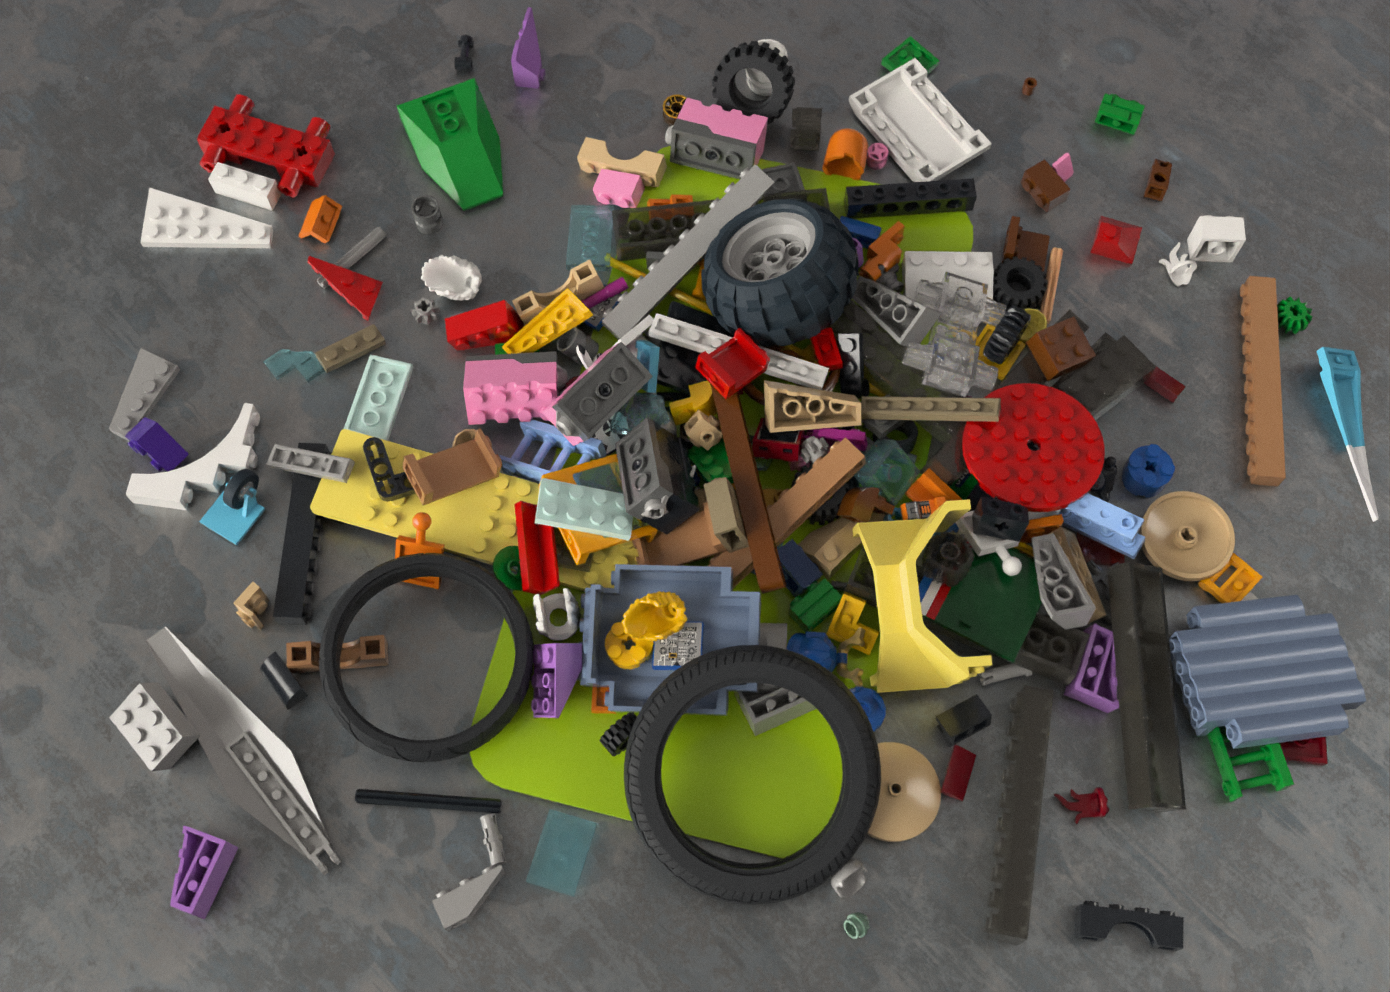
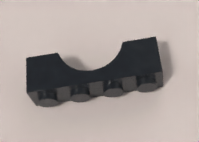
M1083 901V904L1075 908L1074 938L1100 942L1106 939L1109 931L1115 925L1127 924L1137 928L1144 934L1150 948L1169 951L1183 949L1184 917L1175 916V912L1159 911V914L1150 913V909L1136 907L1134 911L1124 910V906L1119 904H1109V908L1100 907L1099 903L1095 901Z

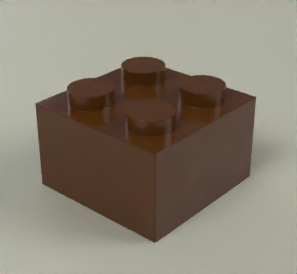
M1074 316L1036 332L1026 342L1048 382L1085 366L1096 356Z

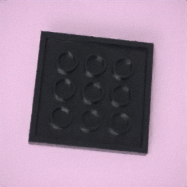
M676 301L670 303L667 317L734 337L719 324L716 317ZM660 341L657 384L691 396L689 385L707 381L695 368L698 355L701 353L666 341Z

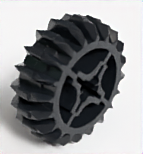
M1011 307L990 336L983 350V355L993 363L1002 364L1021 339L1031 320V315L1022 308Z

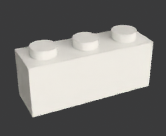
M217 162L208 178L216 194L271 211L274 210L281 196V192L277 189L278 184L276 180Z

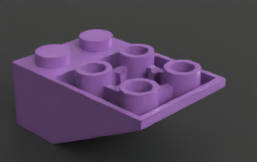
M582 643L534 644V674L531 680L534 688V698L531 703L533 717H560L582 669Z

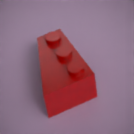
M502 300L445 318L447 342L457 351L506 343L524 327V323L519 317L518 312L506 300Z

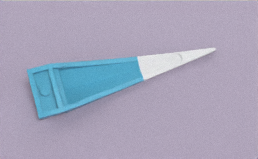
M1322 347L1316 351L1319 364L1323 370L1320 372V376L1374 522L1378 520L1379 516L1370 481L1361 410V370L1354 351Z

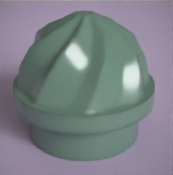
M861 912L849 914L847 920L844 921V929L853 939L864 937L870 928L867 916Z

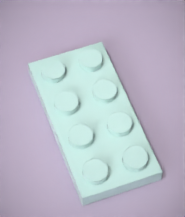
M546 478L541 479L535 523L626 541L630 540L633 516L626 513L624 495L622 493Z

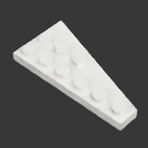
M149 187L140 242L143 247L271 248L273 228L271 225Z

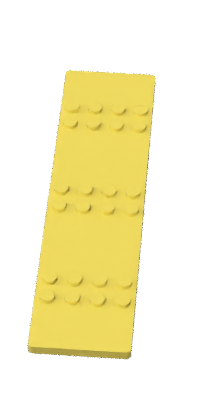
M343 429L339 434L331 455L350 458L355 462L347 483L321 478L310 505L312 512L316 515L396 538L399 535L416 538L417 529L413 526V517L419 512H425L429 514L432 520L431 526L426 530L425 541L444 544L445 552L493 565L494 558L501 549L507 546H518L514 504L524 501L537 505L539 484L500 473L499 477L424 506L416 493L393 501H383L377 493L363 451L364 442L372 436ZM380 439L384 443L394 475L405 472L402 468L404 456L413 453L416 460L432 455L429 452ZM372 445L371 450L375 459L379 458L376 446ZM379 464L375 467L374 471L377 474H384L388 467L384 464ZM407 478L404 481V485L408 488H412V485L409 479ZM385 480L383 481L384 491L390 494L392 488L389 487L388 481ZM633 516L632 527L637 525L640 528L636 518ZM554 527L560 585L584 592L585 588L591 587V584H600L606 588H614V585H611V572L615 571V564L637 565L636 557L639 555L632 540L590 553L586 563L576 565L559 528Z

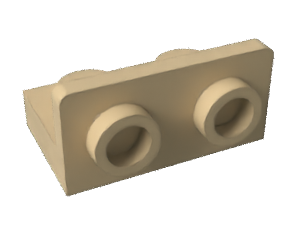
M252 581L233 604L238 609L236 614L250 628L256 626L261 630L264 627L256 615H260L266 610L270 600L263 590Z

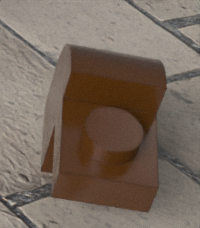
M855 487L844 495L837 515L853 523L869 522L872 512L892 515L895 506L887 503L885 497L878 495L879 488Z

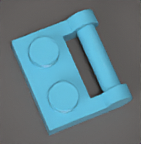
M636 340L637 359L653 376L641 389L648 393H656L660 347L649 341Z

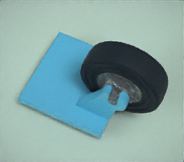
M249 469L238 471L226 483L225 490L199 522L233 544L238 545L265 511V508L257 503L255 497L259 485L258 475Z

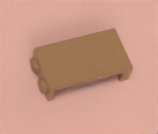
M480 428L476 430L475 439L419 460H416L413 453L404 456L402 468L424 506L499 477L502 461L500 456L494 453L490 438L487 435L485 436Z
M704 502L703 511L695 513L667 535L658 530L653 541L650 543L647 542L645 536L632 540L635 549L638 550L639 556L636 557L637 565L682 566L727 551L714 534L708 503ZM636 525V526H633L632 528H633V530H634V529H637V528H639V527Z

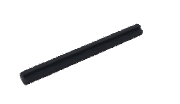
M357 789L355 793V801L362 804L500 813L502 809V801L492 798Z

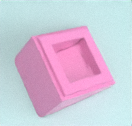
M1065 153L1052 165V168L1064 182L1073 176L1074 173L1069 153Z

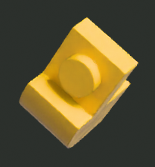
M708 380L689 385L691 397L669 403L675 425L687 423L698 409L708 417L716 414L715 401Z

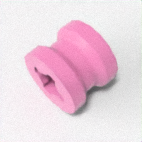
M882 143L871 144L866 157L868 167L874 170L884 168L887 163L888 148Z

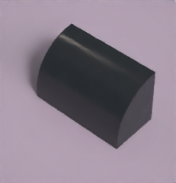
M276 651L263 662L260 671L287 710L308 696Z

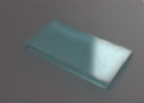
M571 205L566 270L570 271L572 268L590 259L596 271H610L614 206Z

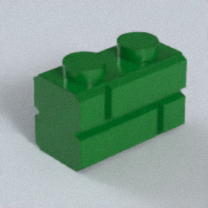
M1105 93L1094 122L1134 135L1140 123L1145 105L1135 100L1122 99L1116 94Z
M823 579L820 583L815 581L807 588L808 593L803 597L797 596L789 604L791 606L789 608V616L805 633L811 632L836 611L842 595L826 579Z

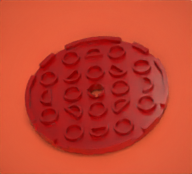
M1032 383L1013 384L999 388L984 397L1001 398L999 422H966L962 437V450L970 474L973 473L980 483L979 486L991 497L1027 507L1028 512L1056 511L1068 507L1069 504L1077 500H1081L1092 489L1102 471L1105 446L1097 422L1079 401L1056 388ZM1033 441L1040 449L1033 451L1028 448L1027 444Z

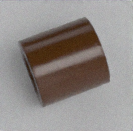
M1028 77L1025 79L1022 87L1023 94L1027 96L1034 94L1037 86L1035 78Z

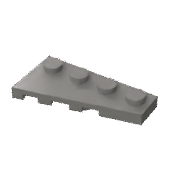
M141 348L109 430L128 440L125 435L144 417L147 418L179 373L180 368L178 365Z

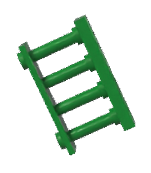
M1216 727L1207 734L1223 780V791L1229 797L1230 802L1243 797L1241 790L1272 784L1275 786L1276 791H1281L1294 785L1279 743L1260 745L1259 751L1229 757L1224 743L1231 741L1227 738L1226 733L1221 734L1219 727ZM1260 760L1266 762L1269 769L1268 774L1237 781L1233 769L1234 766Z

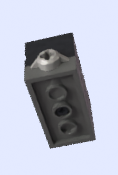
M647 417L615 443L626 513L667 535L700 510L698 496L694 493L696 487L695 480L690 476L692 466L691 462L687 459L689 451L686 440L675 436Z

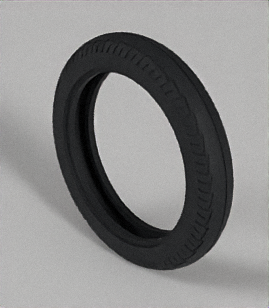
M739 645L714 650L687 662L670 674L653 691L640 710L629 736L624 761V787L630 816L638 835L654 859L669 874L689 888L714 899L737 904H769L792 899L817 888L840 871L853 857L864 841L876 813L881 788V762L876 737L865 711L853 693L833 673L810 658L790 650L765 645ZM735 684H770L782 687L803 697L827 720L836 737L841 753L842 786L839 800L830 820L815 839L804 848L792 855L772 862L738 863L722 859L702 849L676 823L663 792L661 779L662 757L666 742L675 724L698 700L711 692Z

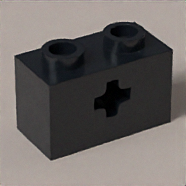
M981 497L972 514L973 533L1019 542L1029 525L1028 509L1017 503Z

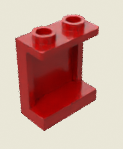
M739 328L735 331L732 339L710 354L704 351L698 355L695 368L727 399L767 370L770 358L764 349L759 348L750 335Z

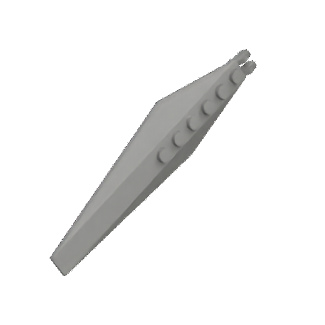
M166 626L146 640L186 718L200 734L198 740L229 798L311 862L313 861L323 875L329 872L325 863L318 858L324 851L328 853L329 858L336 865L342 862L331 848L332 844L293 752Z

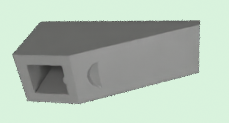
M496 864L485 868L482 871L483 874L474 879L473 876L462 880L459 883L460 886L451 891L448 888L436 895L437 899L433 900L432 903L445 930L449 932L473 918L504 875L505 870L502 865L498 867Z

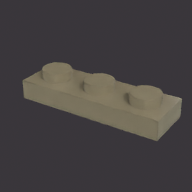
M372 324L315 352L326 373H329L386 345L375 324Z

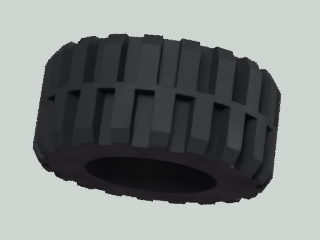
M751 41L749 45L744 42L739 44L737 48L733 47L723 57L714 72L715 76L712 79V86L715 88L712 93L713 98H718L716 105L729 112L733 109L740 110L743 115L749 117L753 114L768 117L767 125L773 123L774 119H778L786 110L794 93L795 77H792L794 71L791 65H787L788 58L785 55L781 57L778 48L775 47L772 50L769 48L770 44L763 42L762 46L758 45V41ZM745 68H753L763 72L771 82V95L769 98L760 101L746 98L737 88L736 74Z

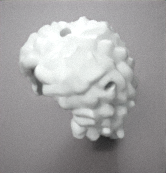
M440 255L434 259H429V262H425L424 267H422L421 279L425 281V285L429 287L430 292L435 291L438 295L448 299L460 301L474 299L482 283V275L478 267L473 262H468L466 259H461L455 255L450 257Z

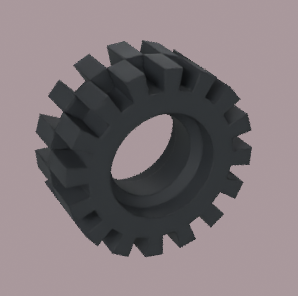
M634 712L622 716L601 736L600 742L612 756L619 755L622 751L626 750L632 727L637 718Z

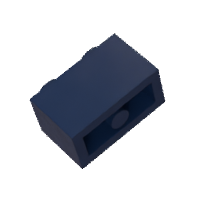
M793 539L778 549L786 588L796 598L807 591L811 584L818 581L823 573Z

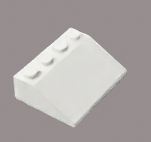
M905 251L902 261L903 295L942 313L936 322L992 323L994 275L992 252Z

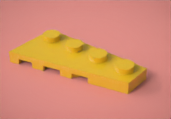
M567 288L508 340L502 348L507 354L533 353L592 317L593 313Z

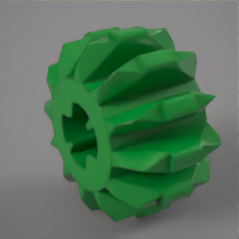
M1291 296L1286 300L1282 299L1277 304L1278 329L1283 328L1285 329V334L1291 331L1294 335L1299 331L1306 330L1308 324L1312 321V316L1310 315L1312 309L1306 308L1307 302L1301 303L1299 297L1293 300Z

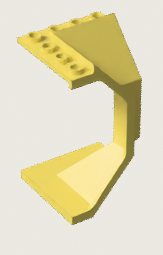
M970 500L945 501L927 519L857 523L852 528L853 537L861 538L874 574L880 624V646L877 673L870 677L871 687L877 686L878 693L948 688L952 685L962 684L963 681L970 680V677H976L977 674L984 673V669L992 666L991 655L960 657L952 652L924 625L920 603L916 560L934 533L946 531L971 509Z

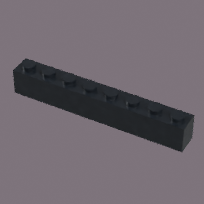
M298 443L299 449L332 454L326 444ZM295 472L273 618L278 624L307 625V617L310 618L312 614L310 596L314 595L315 592L313 575L318 570L316 553L321 548L319 532L324 527V517L314 514L310 505L321 478Z

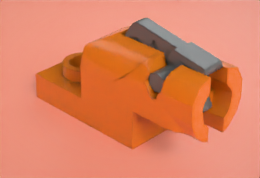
M900 221L896 222L868 246L866 257L868 260L860 268L859 275L861 277L877 282L888 272H898L902 250L897 245L904 238L903 232L905 228Z

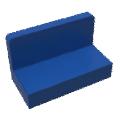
M845 216L840 217V221L848 228L852 238L857 239L863 248L868 249V246L879 238L881 227Z

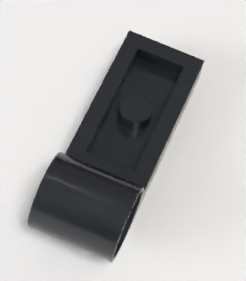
M839 333V353L843 363L840 369L841 393L855 395L857 399H862V396L868 397L870 385L868 380L864 379L863 333Z

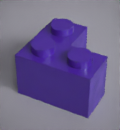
M146 417L125 435L129 440L128 446L136 453L139 452L142 456L148 455L152 459L149 463L159 472L162 470L165 472L173 470L189 455L156 421Z

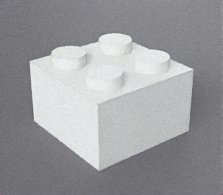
M1200 216L1187 238L1189 260L1233 262L1246 241L1244 218L1234 216Z

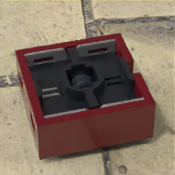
M761 418L752 440L754 456L762 459H782L787 462L798 461L802 450L801 444L804 442L803 435H806V430L770 433L765 425V418Z

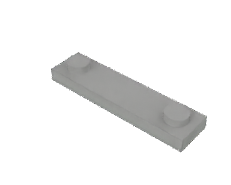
M274 444L266 465L270 468L347 483L355 462L350 458Z

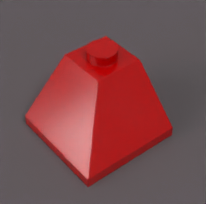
M1101 216L1090 253L1132 265L1142 227Z

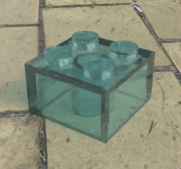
M877 439L865 455L867 464L854 477L863 487L879 488L878 495L885 497L887 503L896 506L920 471L895 440Z

